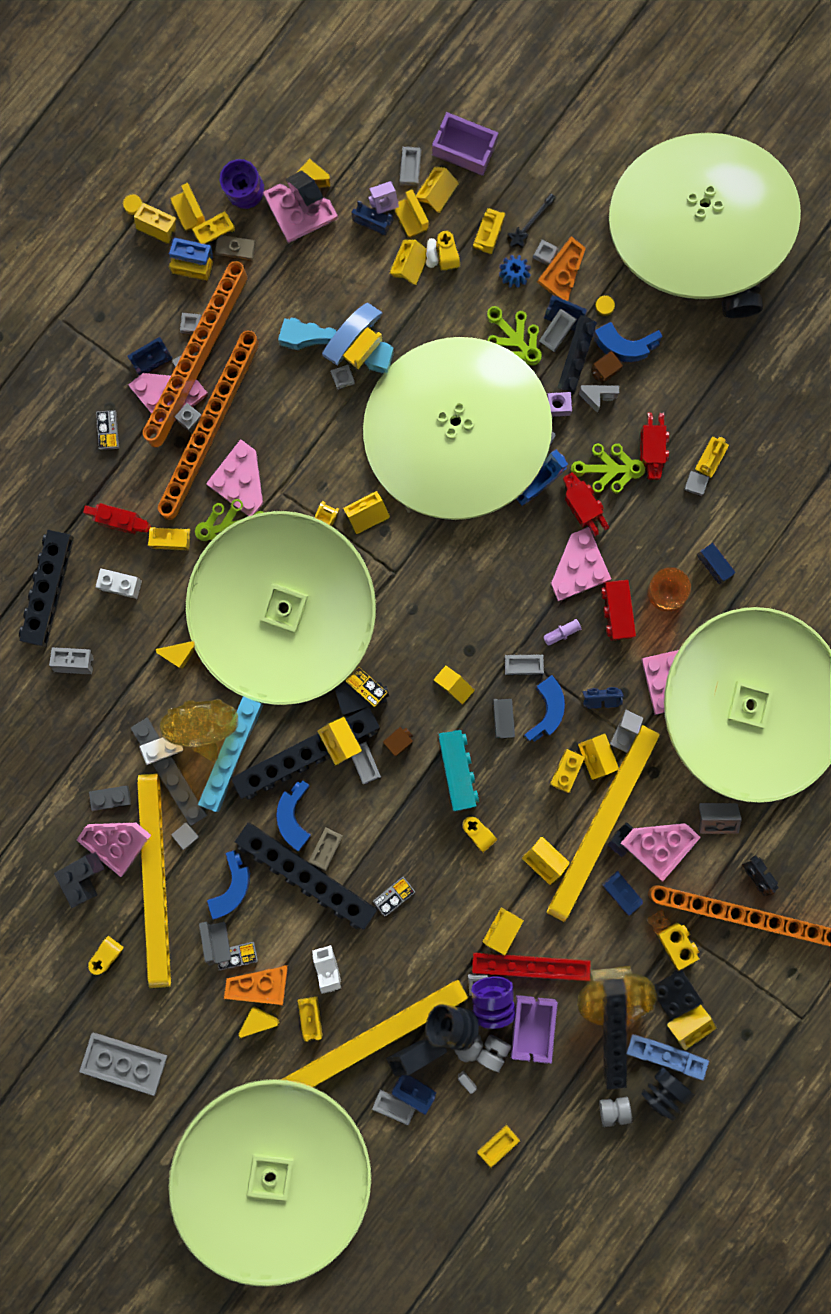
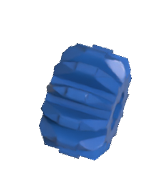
M513 255L510 256V260L505 258L503 260L504 264H501L499 268L501 270L499 277L503 278V284L509 282L510 288L513 284L517 288L520 287V283L525 285L526 279L530 278L529 271L531 269L529 265H526L527 259L521 261L520 255L517 259Z

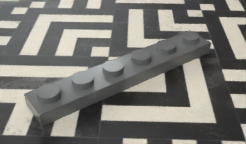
M145 718L131 727L141 745L160 739L149 718ZM172 756L152 763L190 826L208 816L204 808L198 805L199 800Z

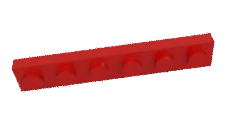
M473 953L472 973L590 981L591 961Z

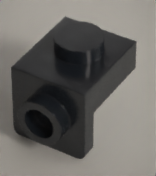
M626 822L614 833L607 845L619 856L623 857L628 850L621 842L634 828Z

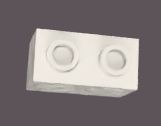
M100 568L96 588L137 599L142 581L138 577Z

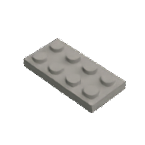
M93 1032L80 1068V1073L155 1095L168 1055Z

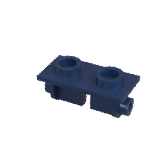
M609 687L607 690L590 688L587 691H582L585 698L583 705L588 709L601 708V701H605V708L623 705V693L621 689L616 687Z

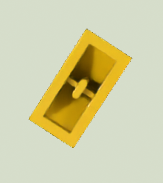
M308 159L299 169V171H304L314 179L318 187L331 186L329 174L311 159Z
M191 641L156 649V652L183 669L195 651V642Z
M447 666L434 679L438 685L462 705L475 691L459 674Z
M254 1006L239 1036L241 1038L278 1026L280 1023L279 1019Z

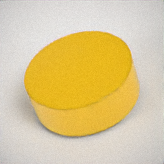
M134 194L128 195L123 201L126 212L131 215H135L142 204L141 199Z
M601 296L595 305L596 312L601 316H608L613 312L615 303L611 297Z

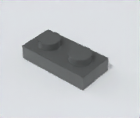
M128 785L89 791L92 811L131 805Z

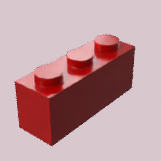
M629 580L605 582L604 588H601V596L606 602L603 612L604 617L608 618L609 624L606 625L607 637H610L611 641L635 638L636 631Z

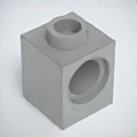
M186 403L176 414L175 419L187 431L193 434L202 415Z

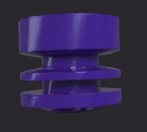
M236 159L223 167L220 173V184L230 202L241 209L255 207L262 200L265 187L254 165L245 159Z
M486 977L472 985L473 1010L478 1019L479 1026L501 1028L514 1021L513 986L508 979Z

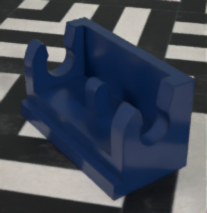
M359 200L357 201V208L352 211V221L385 236L394 220L392 215L378 214L376 210L363 205Z
M552 295L544 319L552 322L559 310L562 309L576 319L570 329L575 332L580 315L585 316L587 309Z
M160 337L127 355L139 376L142 373H149L173 359Z
M616 871L601 884L628 916L643 904V900L619 871Z
M410 1075L400 1076L392 1089V1095L424 1115L428 1112L437 1093Z

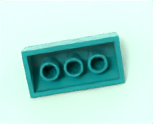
M461 730L439 733L438 737L453 811L476 807V802H479L477 790L473 791L472 783H475L473 771L469 772L468 764H471L470 753L465 752L464 745H468L466 733L462 734Z

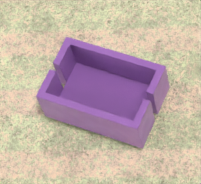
M446 112L440 126V131H438L432 144V155L484 175L490 157L497 145L498 132Z
M516 995L510 1054L512 1059L530 1061V1053L532 1054L533 1061L552 1063L557 1001L555 999L537 998V1001H535L534 997Z

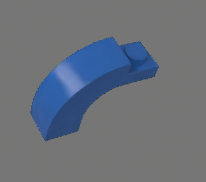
M612 322L596 329L593 334L595 342L605 354L612 351L619 361L634 362L647 358L650 352L649 349L652 350L659 346V342L663 337L658 330L641 340L629 341L617 333Z
M557 449L546 458L532 484L516 498L521 506L546 489L567 469L568 463Z
M553 675L536 687V690L545 701L546 714L538 725L524 735L527 741L532 739L535 742L543 736V730L549 736L556 730L562 720L565 709L564 695Z
M305 781L297 782L291 790L293 792L292 795L284 792L277 808L279 830L284 839L297 851L301 850L311 836L310 833L297 823L295 818V807L310 786Z
M236 850L226 853L232 873V882L229 889L223 895L207 900L212 919L233 911L241 904L248 892L250 884L249 867H240L243 863L240 853L236 854Z

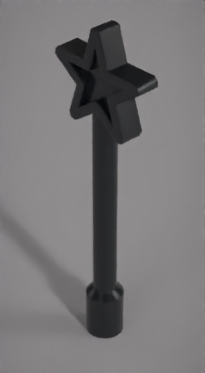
M550 194L545 199L544 204L521 231L517 227L515 233L507 234L512 239L511 248L516 244L524 248L523 240L528 238V234H525V232L547 206H550L556 199L553 194Z

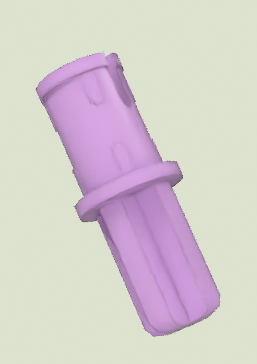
M575 619L562 627L559 625L558 629L544 635L545 643L551 645L563 638L567 639V636L582 630L578 620Z

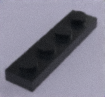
M580 315L557 387L564 392H571L573 395L575 394L597 324L596 321L587 316Z

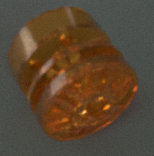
M670 567L659 570L653 576L648 587V597L652 605L665 612L678 610L684 605L691 592V583L688 576L683 571ZM665 587H667V589H672V590H673V591L671 592V595H670L669 593H667V594L664 593V591H665V589H666Z

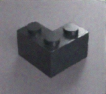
M96 852L86 855L54 873L71 908L81 905L98 895L89 879L104 870Z

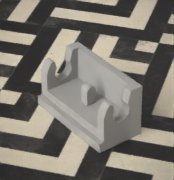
M52 647L49 666L54 672L92 674L91 661H93V655L91 650Z

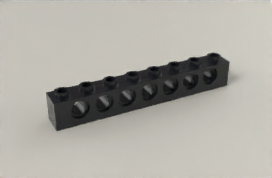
M369 707L346 718L358 744L361 742L360 738L366 735L370 738L378 734L377 730L380 727ZM356 723H362L364 726V730L359 734L353 731V726ZM319 733L231 777L240 798L250 800L257 796V791L261 789L267 791L275 787V782L279 780L285 782L291 779L292 773L298 771L300 774L310 769L308 765L314 762L318 765L327 760L325 756L329 755L328 750L321 751L319 749V743L322 741ZM305 749H309L312 752V757L309 760L302 758V752ZM288 758H292L295 762L292 769L285 767V761ZM270 767L277 769V775L274 778L268 776L267 772ZM253 776L260 778V784L256 787H253L250 783Z
M248 822L235 840L240 851L245 854L250 852L254 855L253 859L260 864L266 863L269 865L271 872L276 875L280 873L284 875L286 882L292 886L296 884L300 886L302 893L308 897L312 895L318 899L317 903L324 908L331 907L334 910L333 914L341 919L345 917L350 920L349 924L355 929L359 930L361 928L364 930L376 913V907L252 823ZM255 839H259L262 842L260 850H255L252 846V842ZM270 850H275L278 853L276 861L269 859L268 853ZM286 861L293 862L294 870L292 872L285 870L284 864ZM302 872L310 874L309 882L304 883L301 881L300 875ZM318 883L326 885L327 890L325 893L317 892L316 885ZM334 894L342 896L343 902L341 904L333 903L332 896ZM350 905H356L359 908L357 915H351L348 912Z

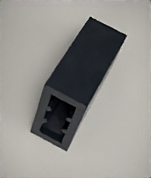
M301 170L285 179L304 214L321 204L324 198L314 179Z
M348 678L334 688L343 716L368 707H374L346 682ZM376 682L387 691V694L377 704L380 705L386 703V698L390 696L387 686L383 687L381 682Z
M426 1037L388 1056L386 1060L394 1076L410 1075L447 1053L446 1048L433 1046Z

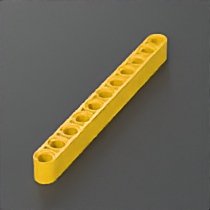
M641 725L638 735L635 736L547 909V914L563 922L566 921L659 738V733Z
M158 773L138 775L140 826L151 835L141 849L149 988L170 987L171 971L160 777Z
M456 980L281 1080L298 1082L314 1087L426 1023L430 1011L439 1004L456 1006L466 1000L468 996L459 980Z

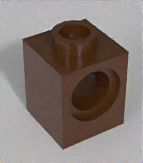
M611 351L593 364L591 369L592 375L597 381L600 380L604 384L619 373L623 365Z
M399 727L383 743L396 757L413 742L411 739L413 735L407 728L402 729Z

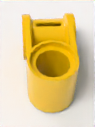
M449 231L441 232L437 237L436 243L441 271L460 267L459 255L456 250L453 234Z
M322 501L314 518L332 526L339 515L340 509H334Z
M467 817L463 821V830L483 853L498 840L479 819ZM469 821L476 822V824L474 825L476 828L475 830H468Z
M107 936L88 964L89 971L99 975L108 970L124 947ZM101 961V966L103 968L97 969V964L95 962Z

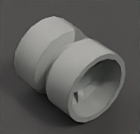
M489 1034L484 1043L486 1048L481 1050L477 1061L489 1069L499 1072L504 1063L503 1057H507L512 1046L500 1038ZM492 1048L498 1051V1054L491 1051Z
M628 1097L616 1098L615 1102L611 1099L599 1101L603 1127L614 1126L616 1122L620 1125L632 1123Z

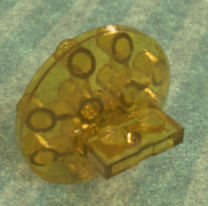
M219 699L197 702L188 700L183 703L184 705L170 708L160 722L162 737L172 744L187 746L210 761L218 759V746L216 742L230 736L236 730L239 723L238 714L233 706L222 703V700Z
M630 966L615 967L614 969L591 970L592 982L582 989L577 999L578 1009L582 1017L592 1023L603 1025V979L623 978L627 992V1026H629L654 1009L657 993L654 984L649 979L633 974Z

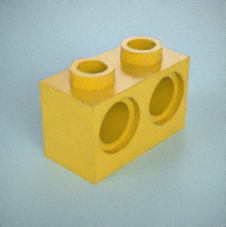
M566 749L550 785L569 793L585 757Z
M675 923L657 933L677 970H681L699 960L697 956L699 953L698 948L694 942L690 943L688 930L679 923ZM677 931L679 939L676 942H672L670 935ZM683 949H687L689 952L686 959L680 958V952Z

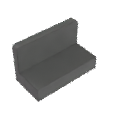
M493 699L495 739L515 737L512 699Z
M737 803L699 804L701 815L700 834H739L741 815Z
M208 922L199 923L205 962L208 965L231 961L226 923L221 922L209 925Z

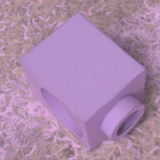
M391 182L370 188L371 196L368 197L372 208L375 207L378 214L399 207L396 191Z
M571 392L548 393L547 398L550 404L551 415L570 416L572 412ZM559 401L562 407L555 408L552 403Z

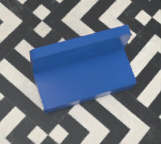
M174 238L169 253L170 258L207 266L208 259L213 258L210 245Z

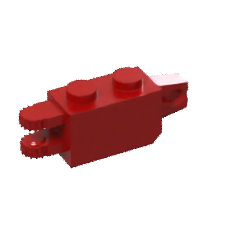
M647 413L646 425H643L641 428L640 461L647 467L649 480H660L662 468L669 460V450H666V443H669V432H666V426H664V413H659L658 425H652L653 415L652 413Z
M573 472L563 477V482L567 489L565 501L581 527L588 526L593 535L597 536L599 531L593 522L598 520L604 530L609 529V525L603 516L604 507L599 500L596 501L594 498L592 487L589 484L586 485L584 481L581 482Z
M99 503V505H96V508L85 505L83 511L85 515L93 517L92 521L98 525L133 535H136V531L149 533L151 524L147 520H143L137 513Z

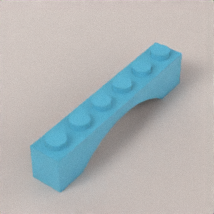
M284 318L278 341L281 346L299 350L311 345L328 344L337 331L332 328H319L314 323L304 324L295 318H290V320ZM381 342L366 359L365 364L373 371L388 373L394 354L393 347L388 343Z
M243 696L198 805L214 812L220 811L240 755L262 710L263 705Z

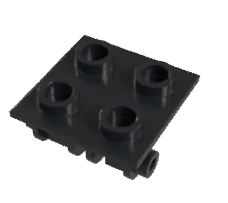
M682 969L674 970L672 975L649 987L670 1020L704 1003Z

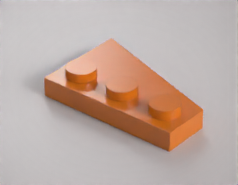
M571 236L537 280V283L552 295L568 301L586 248Z
M288 965L227 978L224 999L283 1005Z

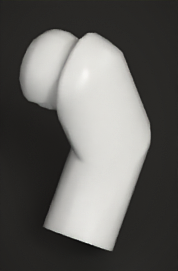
M435 239L427 241L426 255L428 259L426 264L430 268H433L439 262Z

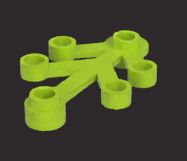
M497 306L490 307L487 312V319L491 323H496L509 338L491 335L488 341L490 342L491 339H495L496 344L499 346H517L522 352L512 353L524 360L527 365H537L542 357L540 350L536 348L539 327L537 325L529 326L527 331L530 336L528 346L523 341L526 313L523 311L516 313L515 321L517 322V328L515 332L502 318V310ZM497 314L498 317L494 319L491 317V315ZM522 315L524 319L519 320L517 316ZM534 328L537 332L533 334L530 332V329ZM529 355H535V359H530Z
M595 444L592 448V454L598 456L606 465H585L581 461H576L571 466V473L573 472L578 478L582 477L585 473H606L599 481L593 483L592 489L595 493H601L604 486L617 473L626 474L619 481L612 483L611 491L613 493H620L623 486L631 478H640L645 472L644 464L640 460H631L623 452L620 444L612 446L611 454L618 456L625 465H618L604 452V447L601 444ZM599 447L601 452H595L594 448ZM618 447L620 452L615 453L613 448ZM577 465L581 466L582 471H577L575 467ZM637 466L639 471H633L632 467ZM596 484L601 486L600 490L595 489ZM618 484L620 490H615L613 486Z
M240 499L233 500L231 508L222 523L213 526L218 515L224 512V506L221 503H216L208 520L196 526V537L201 541L213 540L217 536L215 533L222 532L230 525L239 521L232 520L236 513L242 509L243 502ZM235 501L240 502V508L234 507ZM217 505L222 507V511L219 513L215 511ZM258 511V512H256L255 514L264 513V512H263V511ZM206 528L208 534L202 535L201 529Z

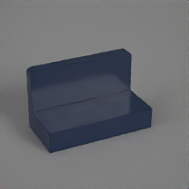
M713 542L696 554L719 585L736 573Z

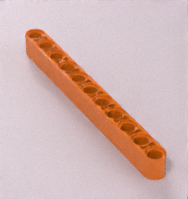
M240 262L230 263L225 270L143 430L144 438L152 447H159L164 443L175 421L176 414L181 410L247 281V274ZM187 368H191L190 371L184 372ZM182 384L179 389H176L178 385ZM170 401H174L173 404L167 405ZM165 417L164 421L159 422L160 418ZM157 433L156 437L150 438L153 434Z
M244 331L240 335L159 502L158 511L165 519L171 520L177 516L258 349V340L252 331ZM247 339L254 340L250 345L245 344ZM240 355L246 356L243 361H237V358ZM231 372L238 373L235 378H229ZM223 389H230L228 394H220ZM221 405L220 411H212L214 406ZM207 422H213L211 428H204ZM198 439H205L203 445H196ZM196 455L197 459L195 462H188L190 456ZM183 472H188L189 476L186 479H180V475ZM180 489L181 492L178 496H172L173 490ZM166 506H172V511L170 513H164V508Z
M659 885L652 886L649 890V898L657 904L831 946V942L827 940V935L831 932L830 927ZM661 889L663 897L656 900L654 893L656 890ZM676 894L682 896V901L678 905L673 901ZM695 899L701 901V906L698 909H694L692 906ZM718 903L720 910L718 913L713 914L712 906ZM734 908H737L739 911V915L737 918L733 919L731 917V911ZM753 913L758 915V920L755 923L750 921V916ZM772 918H776L777 924L771 928L769 921ZM794 922L796 925V929L794 932L790 933L788 930V926L790 923ZM813 927L815 934L809 937L808 929Z

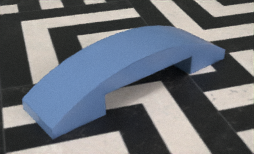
M369 303L361 306L335 333L324 349L322 356L338 365L343 360V355L368 326L372 327L382 316V312Z
M633 1034L627 1050V1054L655 1062L701 1080L704 1079L709 1060Z

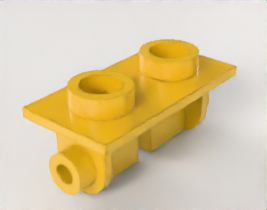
M712 436L695 470L712 478L729 446L725 443L726 440L719 437L717 439Z

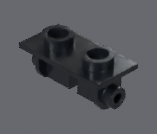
M755 855L750 858V861L742 863L746 874L751 877L758 891L763 896L774 894L779 888L777 886L778 882L770 872L764 875L763 872L768 868L760 857L758 858Z

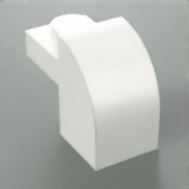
M332 946L313 950L314 965L318 973L321 992L326 993L340 989L341 979Z

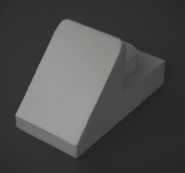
M581 385L579 389V395L596 412L600 409V398H603L604 401H612L619 394V386Z
M625 710L610 745L628 753L635 736L639 733L643 717Z

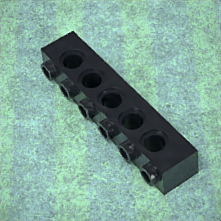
M47 530V534L43 536L42 545L44 546L42 553L40 552L38 555V569L33 574V589H30L28 594L29 605L28 608H25L23 614L25 621L19 630V641L47 648L74 537L70 534ZM58 547V553L55 556H51V550ZM49 566L54 567L51 574L46 573V569ZM48 584L49 590L42 593V586ZM43 602L44 609L42 611H38L37 605ZM35 621H39V628L33 630V623Z
M623 978L603 979V1073L607 1089L627 1088V992Z

